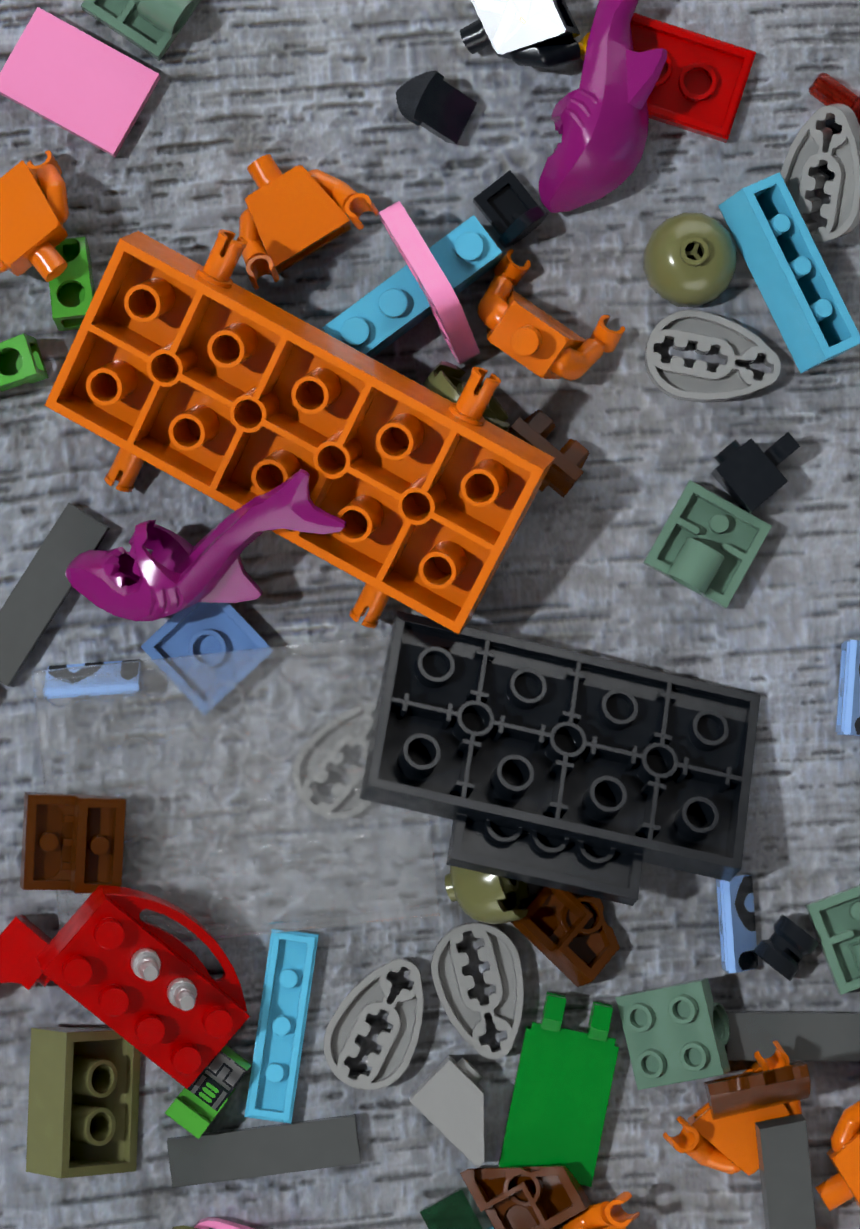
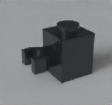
M789 432L765 452L758 447L752 438L742 446L735 439L714 457L720 465L711 474L741 509L751 513L788 482L776 466L797 450L800 445Z

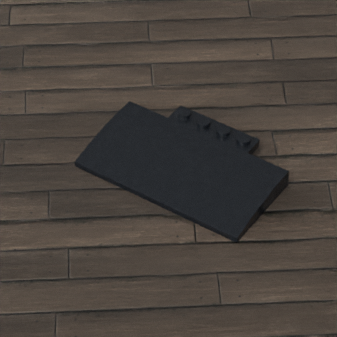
M397 611L394 617L381 680L360 799L452 819L453 824L446 865L631 906L638 900L643 862L730 882L742 867L761 695L466 626L457 634L430 618Z

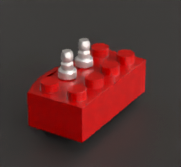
M99 885L36 957L41 972L186 1089L190 1087L250 1017L236 972L211 933L180 907L147 892L126 887ZM145 909L155 911L175 920L193 932L217 958L224 970L223 976L219 979L212 978L201 960L184 942L170 932L140 919V913Z

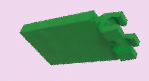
M547 992L541 1023L532 1022L531 1027H525L498 1168L565 1165L580 1185L592 1187L619 1051V1045L615 1044L616 1038L607 1037L613 1007L612 1004L593 1001L587 1033L562 1028L561 1024L567 998L562 994Z

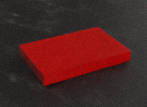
M634 13L630 22L634 51L644 52L660 48L667 50V59L647 99L648 117L727 143L756 52Z

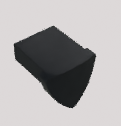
M436 70L422 73L403 84L396 92L397 105L401 114L413 124L421 125L445 142L457 144L477 102L443 80L444 76Z
M511 170L473 198L474 204L501 236L498 241L504 248L522 240L536 229L548 215L546 209L542 205L538 206Z

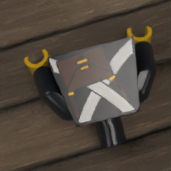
M471 0L479 19L460 30L462 41L470 53L475 54L492 44L498 57L512 59L519 66L551 68L578 62L580 58L584 61L590 32L580 42L573 39L579 36L580 33L565 0Z

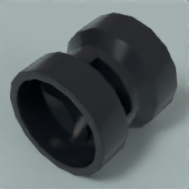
M782 914L773 925L774 933L768 940H761L753 952L791 981L799 971L798 963L804 956L811 955L819 946V943Z

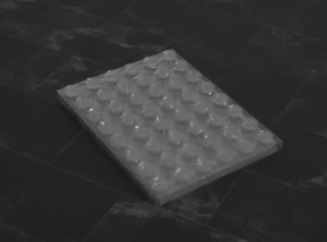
M391 635L32 672L45 793L126 798L122 887L147 892L180 907L200 922L215 939L440 916L430 815L360 799L374 716ZM55 890L60 930L92 893H73L71 890ZM145 909L140 913V919L170 932L182 942L201 941L186 927L163 914L149 909Z

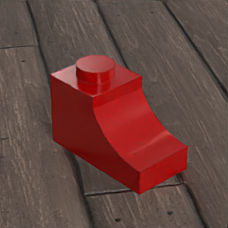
M23 914L16 916L0 935V983L22 984L27 990L34 988L38 982L46 987L51 980L41 972L36 957L52 939Z

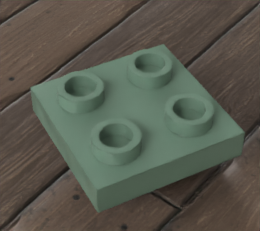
M84 0L81 7L83 11L160 61L201 0Z
M689 480L643 564L726 609L772 525Z
M860 884L805 905L838 994L840 995L860 988Z
M708 978L626 993L615 997L638 1090L720 1076L731 1071L724 1046L730 1038L729 1019L724 1007L720 1003H714Z

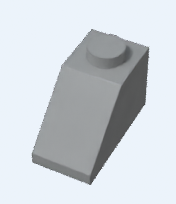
M449 1055L410 1095L409 1101L479 1168L485 1162L484 1091L478 1084L483 1076L464 1057L457 1063Z

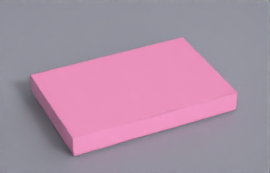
M37 7L0 72V94L109 155L116 157L161 77L159 73Z

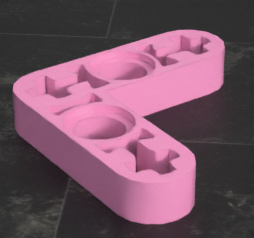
M398 201L378 212L390 238L424 292L442 336L458 364L460 365L480 354L456 293L401 202Z

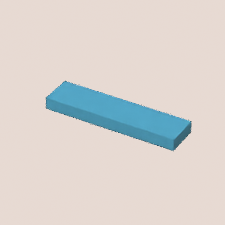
M272 928L244 1117L292 1123L319 934Z

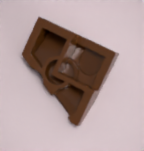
M543 886L523 907V909H528L527 915L523 919L511 922L577 987L592 982L620 949L613 929L604 920L603 903L601 899Z
M803 1062L763 1072L753 1073L750 1071L704 1082L713 1120L803 1100L810 1096V1074L807 1064Z
M565 1165L469 1168L460 1173L481 1212L485 1210L495 1229H552L589 1208V1205H592L576 1178Z

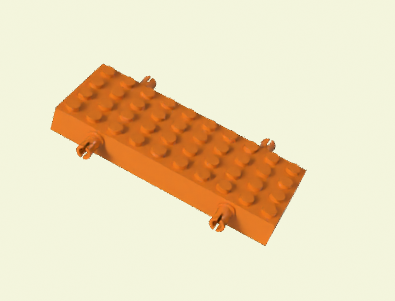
M219 230L218 237L204 266L140 231L120 238L44 405L120 447L109 473L104 478L105 482L113 486L117 480L119 481L116 486L117 490L132 492L135 480L144 461L236 511L256 496L271 491L300 469H303L310 474L309 492L314 505L346 521V527L340 532L329 534H314L288 529L272 530V532L365 582L354 607L349 612L350 617L355 622H358L360 617L365 615L369 607V611L361 625L368 628H376L389 598L392 597L459 634L472 619L555 459L553 456L484 419L482 415L496 388L501 383L500 378L492 373L489 378L485 379L480 389V385L488 370L473 367L457 403H454L233 283L230 277L248 242L241 236L234 240L235 233L231 231Z

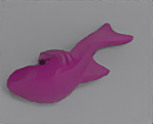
M599 0L587 42L580 87L563 97L553 109L550 120L554 122L555 130L562 134V141L558 143L554 153L547 158L539 179L541 202L551 213L572 211L603 198L617 189L634 172L642 158L648 136L649 117L647 99L667 59V50L660 48L644 52L634 51L630 22L639 0Z
M300 469L279 486L265 494L256 496L227 516L194 546L171 530L155 524L156 520H148L135 526V532L129 540L131 545L130 552H126L123 547L109 551L88 550L76 556L69 563L65 576L74 589L106 612L133 621H154L181 612L198 602L238 603L259 598L263 592L244 569L240 554L245 547L263 532L288 529L314 534H329L342 531L346 527V521L314 505L309 492L310 474Z

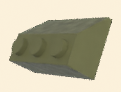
M57 1026L31 1028L26 1172L62 1179L136 1171L141 1052L110 1027Z

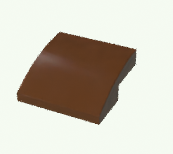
M25 792L20 887L23 890H71L73 893H93L99 885L122 887L126 798Z

